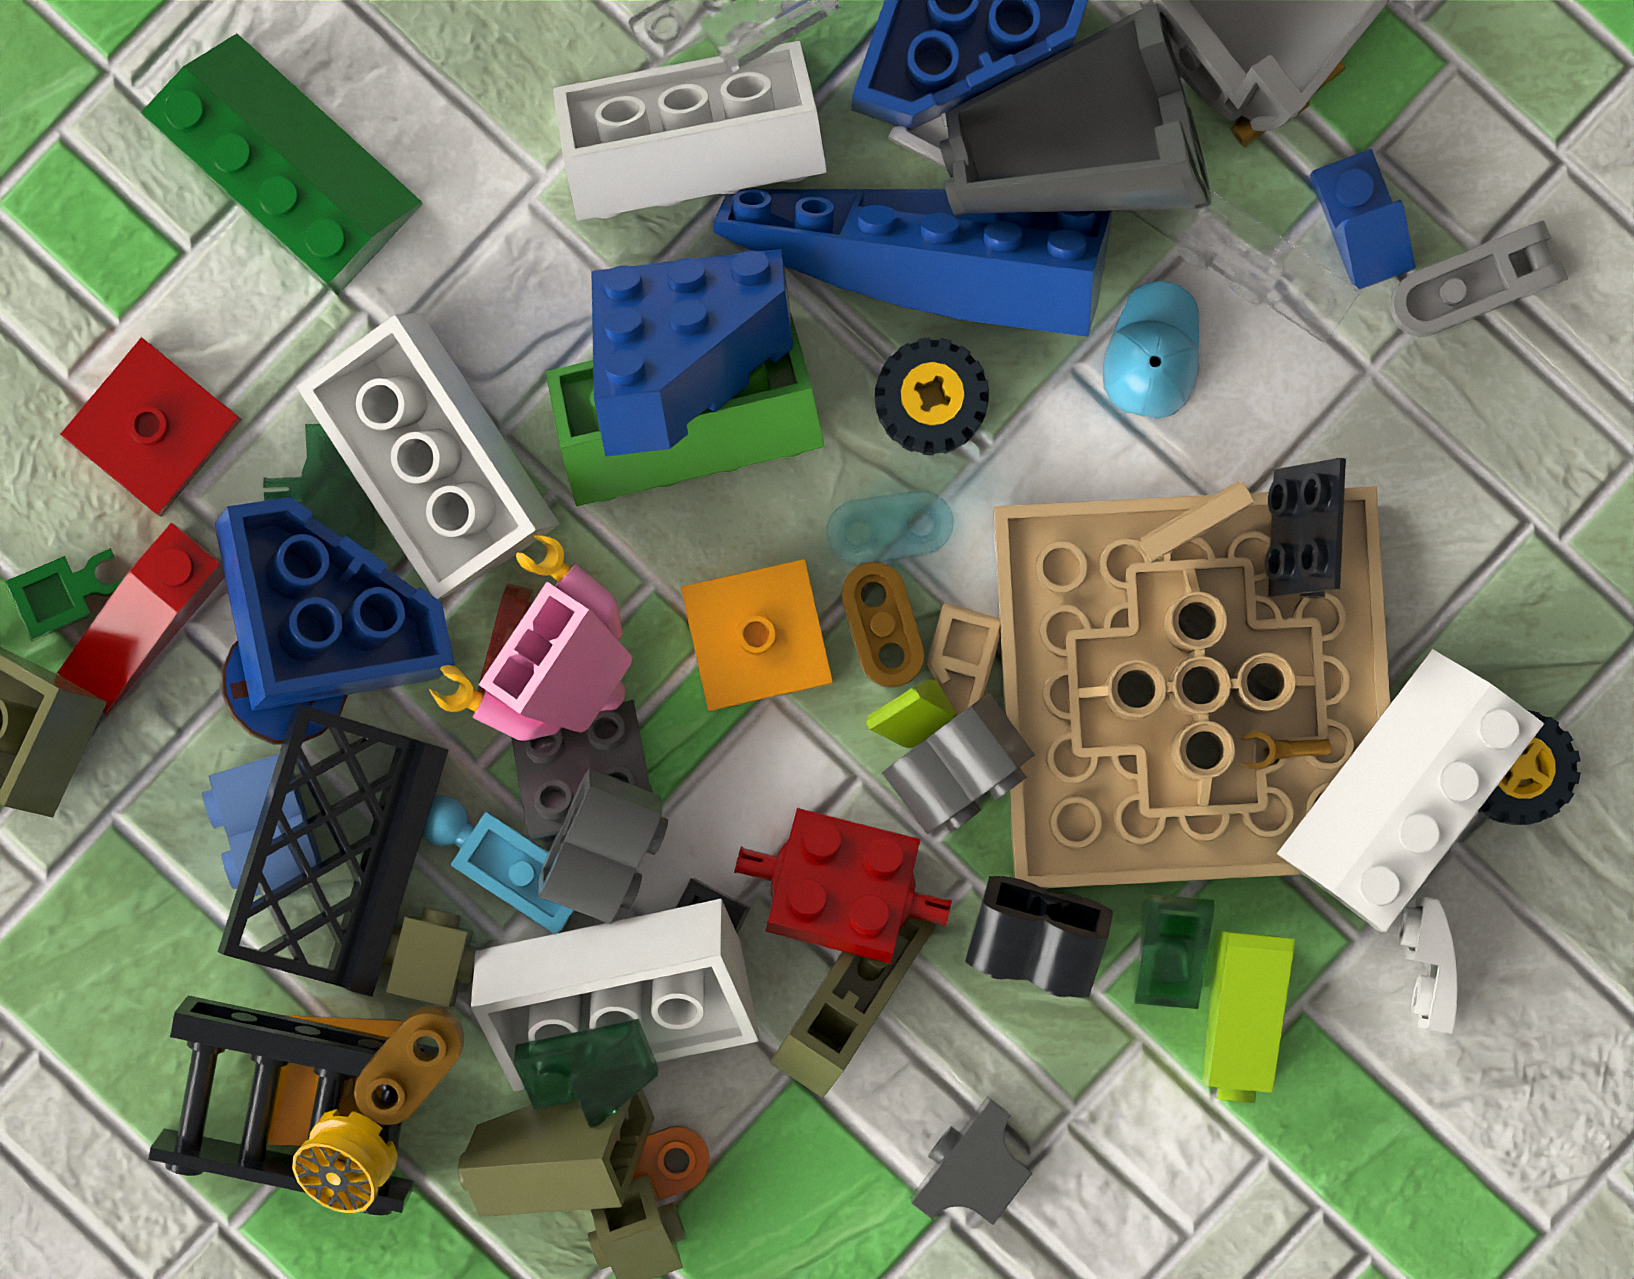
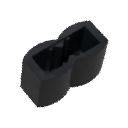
M989 876L965 962L988 977L1000 980H1028L1044 989L1047 993L1057 997H1089L1108 940L1114 911L1096 901L1081 896L1051 894L1045 889L1021 879L1006 876Z

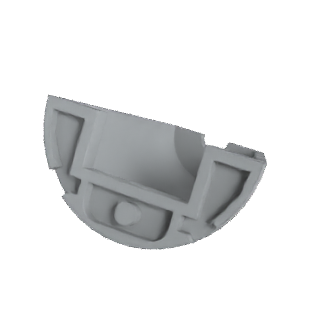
M1143 0L1140 2V6L1143 9L1154 4L1158 5L1181 77L1200 98L1232 122L1240 116H1244L1251 120L1250 123L1253 130L1271 131L1281 127L1297 116L1389 0Z

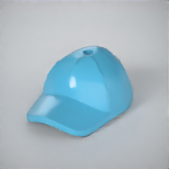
M1155 281L1139 286L1129 296L1105 352L1103 384L1110 401L1123 412L1161 419L1174 415L1188 402L1195 387L1199 370V310L1194 297L1180 285L1165 281ZM1150 358H1158L1160 366L1152 367L1149 363Z

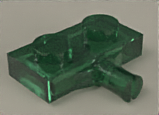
M305 424L307 458L301 472L302 476L264 477V489L289 488L288 491L264 492V501L292 497L297 502H303V505L313 512L312 517L342 538L346 535L366 550H376L374 505L321 424Z

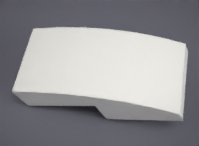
M1417 897L1415 909L1406 907L1404 910L1398 940L1399 945L1407 946L1405 959L1430 964L1428 976L1419 975L1412 998V1013L1420 1014L1418 1027L1453 1035L1457 1011L1458 985L1456 958L1450 928L1440 900Z

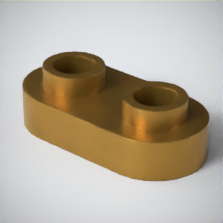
M881 562L863 563L848 574L842 588V602L864 673L874 683L887 688L901 687L911 682L918 675L924 661V649L905 584L899 573L891 566ZM868 584H878L885 590L886 599L878 607L867 606L861 598V592ZM888 644L899 646L904 653L902 664L896 668L884 666L879 659L880 650Z
M435 1006L422 1007L410 1013L360 1073L354 1090L355 1100L360 1111L374 1122L383 1125L398 1124L408 1119L457 1062L463 1050L465 1040L464 1031L459 1020L451 1012ZM423 1036L432 1037L437 1041L439 1051L435 1054L422 1052L417 1045V1039ZM383 1084L392 1086L398 1094V1099L393 1102L383 1101L377 1095L376 1087Z

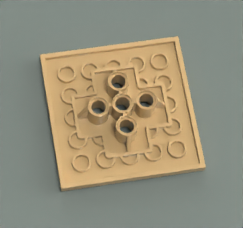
M1377 486L1345 488L1340 589L1325 591V598L1299 597V594L1277 597L1268 596L1269 578L1265 571V557L1271 542L1272 514L1268 508V492L1250 493L1255 502L1248 509L1152 562L1149 561L1139 544L1142 541L1140 538L1214 495L994 506L1005 715L1035 754V756L1020 766L1027 778L1009 791L1014 878L1033 883L1041 888L1303 875L1278 856L1277 852L1390 705ZM1185 606H1200L1210 615L1212 622L1211 631L1205 639H1190L1180 630L1178 623L1179 614ZM1255 666H1267L1278 677V692L1270 701L1258 700L1248 690L1247 677ZM1191 669H1202L1214 679L1215 693L1207 704H1195L1184 695L1182 688L1183 678ZM1125 673H1140L1149 681L1152 690L1151 698L1145 706L1141 708L1129 707L1119 698L1117 691L1118 682ZM1254 731L1265 732L1274 740L1329 739L1331 754L1275 759L1269 767L1256 770L1248 768L1242 762H1263L1269 756V745L1262 738L1252 740L1241 739L1247 733ZM1195 733H1206L1212 736L1218 744V759L1209 769L1197 768L1187 758V742Z

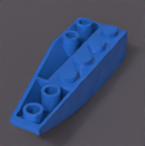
M749 188L740 190L735 194L725 195L714 220V233L749 250L782 249L784 266L836 287L897 306L966 321L1089 337L1099 301L1112 211L967 213L956 217L949 204L946 189Z

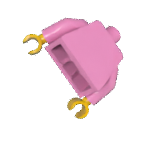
M535 533L532 534L533 537L541 541L546 547L545 559L536 565L527 555L517 552V561L527 571L538 575L552 576L557 581V584L554 587L546 582L479 683L485 689L484 694L473 690L472 684L462 670L452 665L442 666L440 670L448 678L460 682L458 690L452 695L444 696L433 689H429L438 705L445 711L458 712L469 708L475 711L472 718L520 741L553 735L561 728L582 733L589 729L599 712L616 710L622 704L626 692L625 685L621 679L632 662V655L619 642L623 628L616 598L576 563L571 567L564 562L563 547L557 540Z

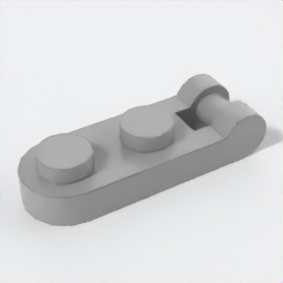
M1543 220L1410 274L1393 291L1389 306L1392 319L1399 329L1412 336L1425 337L1437 334L1512 302L1549 289L1569 278L1562 262H1554L1546 241L1551 239V236ZM1523 252L1531 273L1518 278L1509 256Z

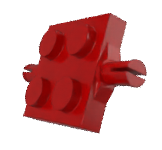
M800 808L796 809L789 839L780 849L778 857L741 846L734 870L736 874L740 873L771 881L772 906L765 932L889 964L893 956L898 933L906 924L908 916L945 927L952 904L950 899L946 900L915 892L916 883L913 869L921 839Z

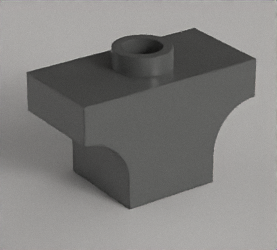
M987 1096L960 1132L950 1126L929 1153L928 1157L936 1164L911 1195V1203L931 1219L944 1209L965 1207L975 1211L994 1225L1032 1175L1030 1169L1007 1150L1004 1134L1006 1124L1011 1117L1008 1111Z

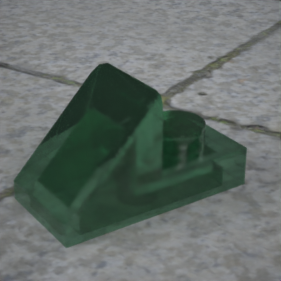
M1149 894L1141 905V944L1134 984V1004L1189 1009L1199 1008L1215 909L1214 900Z
M639 1019L517 1044L513 1059L534 1110L578 1101L590 1128L600 1125L658 1076L659 1068Z

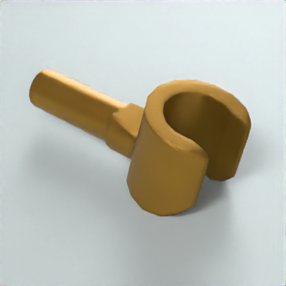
M1259 731L1247 733L1241 739L1252 740L1262 738L1269 745V756L1263 762H1242L1250 769L1260 770L1267 768L1273 764L1275 759L1331 754L1329 739L1274 740L1270 735Z

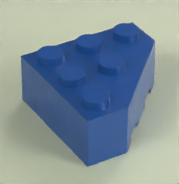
M884 0L852 94L851 111L913 130L1071 47L1074 44L1088 0Z
M782 249L750 250L739 254L697 259L682 258L671 262L637 266L622 265L611 269L591 271L594 402L605 456L671 449L688 435L687 424L706 408L716 412L750 384L748 374L767 358L776 363L793 349L791 310Z
M286 497L227 506L214 525L252 711L438 680L444 675L440 670L442 666L455 665L442 602L420 587L415 589L386 568L388 564L346 535L342 538L311 516L312 511L295 499Z

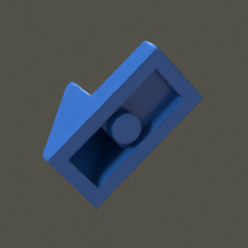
M1372 149L1311 172L1310 178L1354 292L1415 269L1402 200L1392 202Z

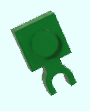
M111 548L91 557L83 569L72 573L66 557L63 556L5 581V585L31 642L90 617L91 613L84 598L91 595L108 597L114 593L123 579L106 585L99 582L95 576L97 566L114 559L115 556Z

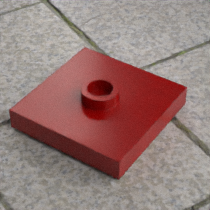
M141 337L60 435L161 517L242 419Z

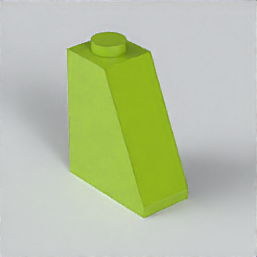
M1220 930L1215 932L1202 1083L1208 1087H1217L1216 1099L1255 1103L1256 1091L1273 1093L1295 939Z

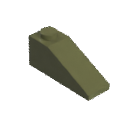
M908 916L906 924L898 933L890 964L841 952L769 1063L824 1098L846 1069L936 925L932 922Z

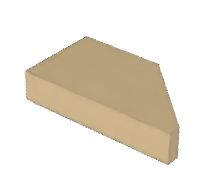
M1238 481L1140 538L1142 541L1139 544L1149 561L1152 562L1243 512L1255 501L1244 482L1239 483Z
M943 603L926 666L933 679H936L958 716L984 697L1001 636L1000 618Z

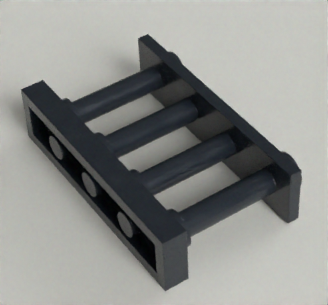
M188 995L174 1012L170 1033L171 1038L187 1041V1046L192 1049L178 1131L166 1128L162 1130L150 1147L148 1160L165 1163L167 1170L180 1175L196 1176L203 1172H209L306 1193L297 1182L292 1169L294 1155L266 1150L281 1067L287 1066L289 1062L314 1067V1073L319 1076L307 1138L309 1140L311 1130L324 1113L336 1109L339 1112L344 1081L351 1079L352 1076L359 1077L363 1068L389 1037ZM417 1043L419 1049L426 1054H435L439 1051L438 1047ZM226 1049L251 1054L250 1059L256 1063L241 1144L204 1137L218 1054L225 1052ZM386 1084L378 1086L382 1089L381 1099L383 1101L393 1102L398 1099V1094L392 1086ZM402 1122L393 1125L377 1123L382 1127L379 1136L386 1144L389 1141H393L397 1151ZM391 1174L386 1182L378 1188V1195L366 1210L361 1212L379 1216L391 1214L392 1211L402 1213L412 1193L414 1180L395 1177Z

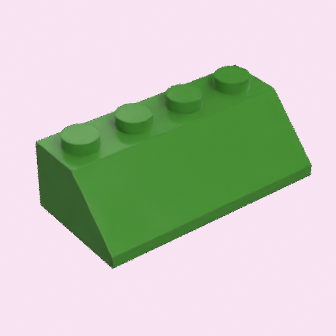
M792 313L793 349L776 363L767 358L748 374L750 384L716 412L706 408L687 424L688 435L671 449L605 456L594 402L593 360L545 371L559 446L576 507L594 502L610 501L619 496L656 487H668L681 481L719 472H731L744 466L777 458L794 457L803 452L825 447L813 390Z

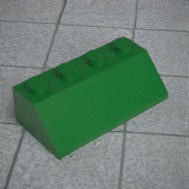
M238 33L184 65L140 112L156 131L337 296L423 204L420 199Z

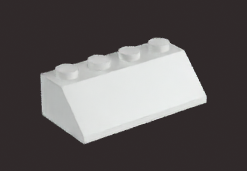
M800 41L553 88L563 159L577 221L595 217L611 218L619 215L621 212L657 205L673 206L688 199L719 193L735 194L740 190L781 181L798 182L808 176L827 173L817 109Z
M422 313L393 315L296 386L422 581L436 599H442L516 556L517 552L523 551L537 541L532 534L545 535L560 525Z
M1432 649L1277 852V855L1377 931L1386 932L1544 723L1488 681Z
M722 899L611 922V924L604 923L477 950L475 953L471 1009L513 1091L759 1041V1030L741 942Z

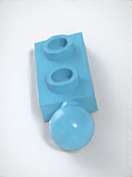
M447 795L434 797L422 837L427 842L436 846L455 844L460 847V851L450 864L452 867L553 934L560 933L575 910L538 897V878L548 851L487 811H485L476 827L468 823L467 812L457 799Z

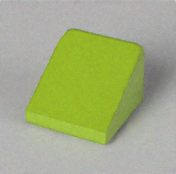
M930 678L868 715V720L865 723L871 731L902 747L912 748L957 716V712L937 680H931Z

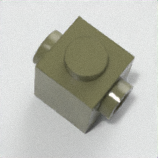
M424 907L421 918L407 916L404 918L402 928L394 926L383 961L384 964L392 965L386 993L447 1008L455 1006L460 982L469 985L472 983L475 954L477 950H480V947L470 945L473 931L459 928L460 915Z
M649 1175L631 1181L622 1207L591 1209L596 1230L589 1232L588 1238L600 1270L611 1267L617 1279H654L683 1268L676 1243L686 1239L682 1220L674 1202L666 1205L662 1204Z

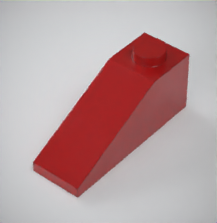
M170 523L130 569L57 673L106 701L103 713L108 714L225 578L222 561L183 528Z

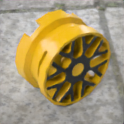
M336 1109L324 1113L310 1132L309 1140L305 1141L293 1156L292 1169L297 1182L304 1191L322 1206L337 1212L357 1213L366 1210L378 1195V1188L386 1182L396 1168L398 1154L393 1141H389L386 1144L379 1136L382 1127L376 1122L354 1111L348 1117L339 1116L340 1114Z

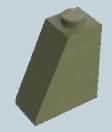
M635 1070L619 1072L477 1124L466 1151L460 1156L458 1177L462 1188L469 1192L479 1217L622 1207L654 1120Z

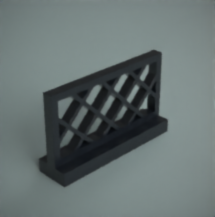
M295 703L217 952L225 956L333 984L352 992L373 997L449 749ZM309 721L328 726L339 748V751L313 766H310L301 748ZM344 731L361 736L362 738L349 744ZM377 742L396 747L388 773L369 784L355 755ZM345 761L359 790L330 806L316 777ZM297 764L300 773L292 777L295 765ZM306 783L320 812L291 829L282 811L287 793ZM383 790L378 803L375 794ZM365 800L374 819L370 833L349 845L336 816ZM326 823L340 851L311 868L297 839ZM276 826H278L281 835L273 839ZM287 845L301 874L271 890L262 873L266 858ZM363 852L359 865L355 856ZM346 862L355 880L351 894L330 907L317 878ZM307 885L321 913L291 930L278 901ZM258 887L262 897L253 901ZM268 907L282 936L260 949L240 945L247 919ZM344 914L340 926L336 918ZM327 924L335 940L328 968L308 963L297 942ZM288 947L293 959L277 955L276 953Z

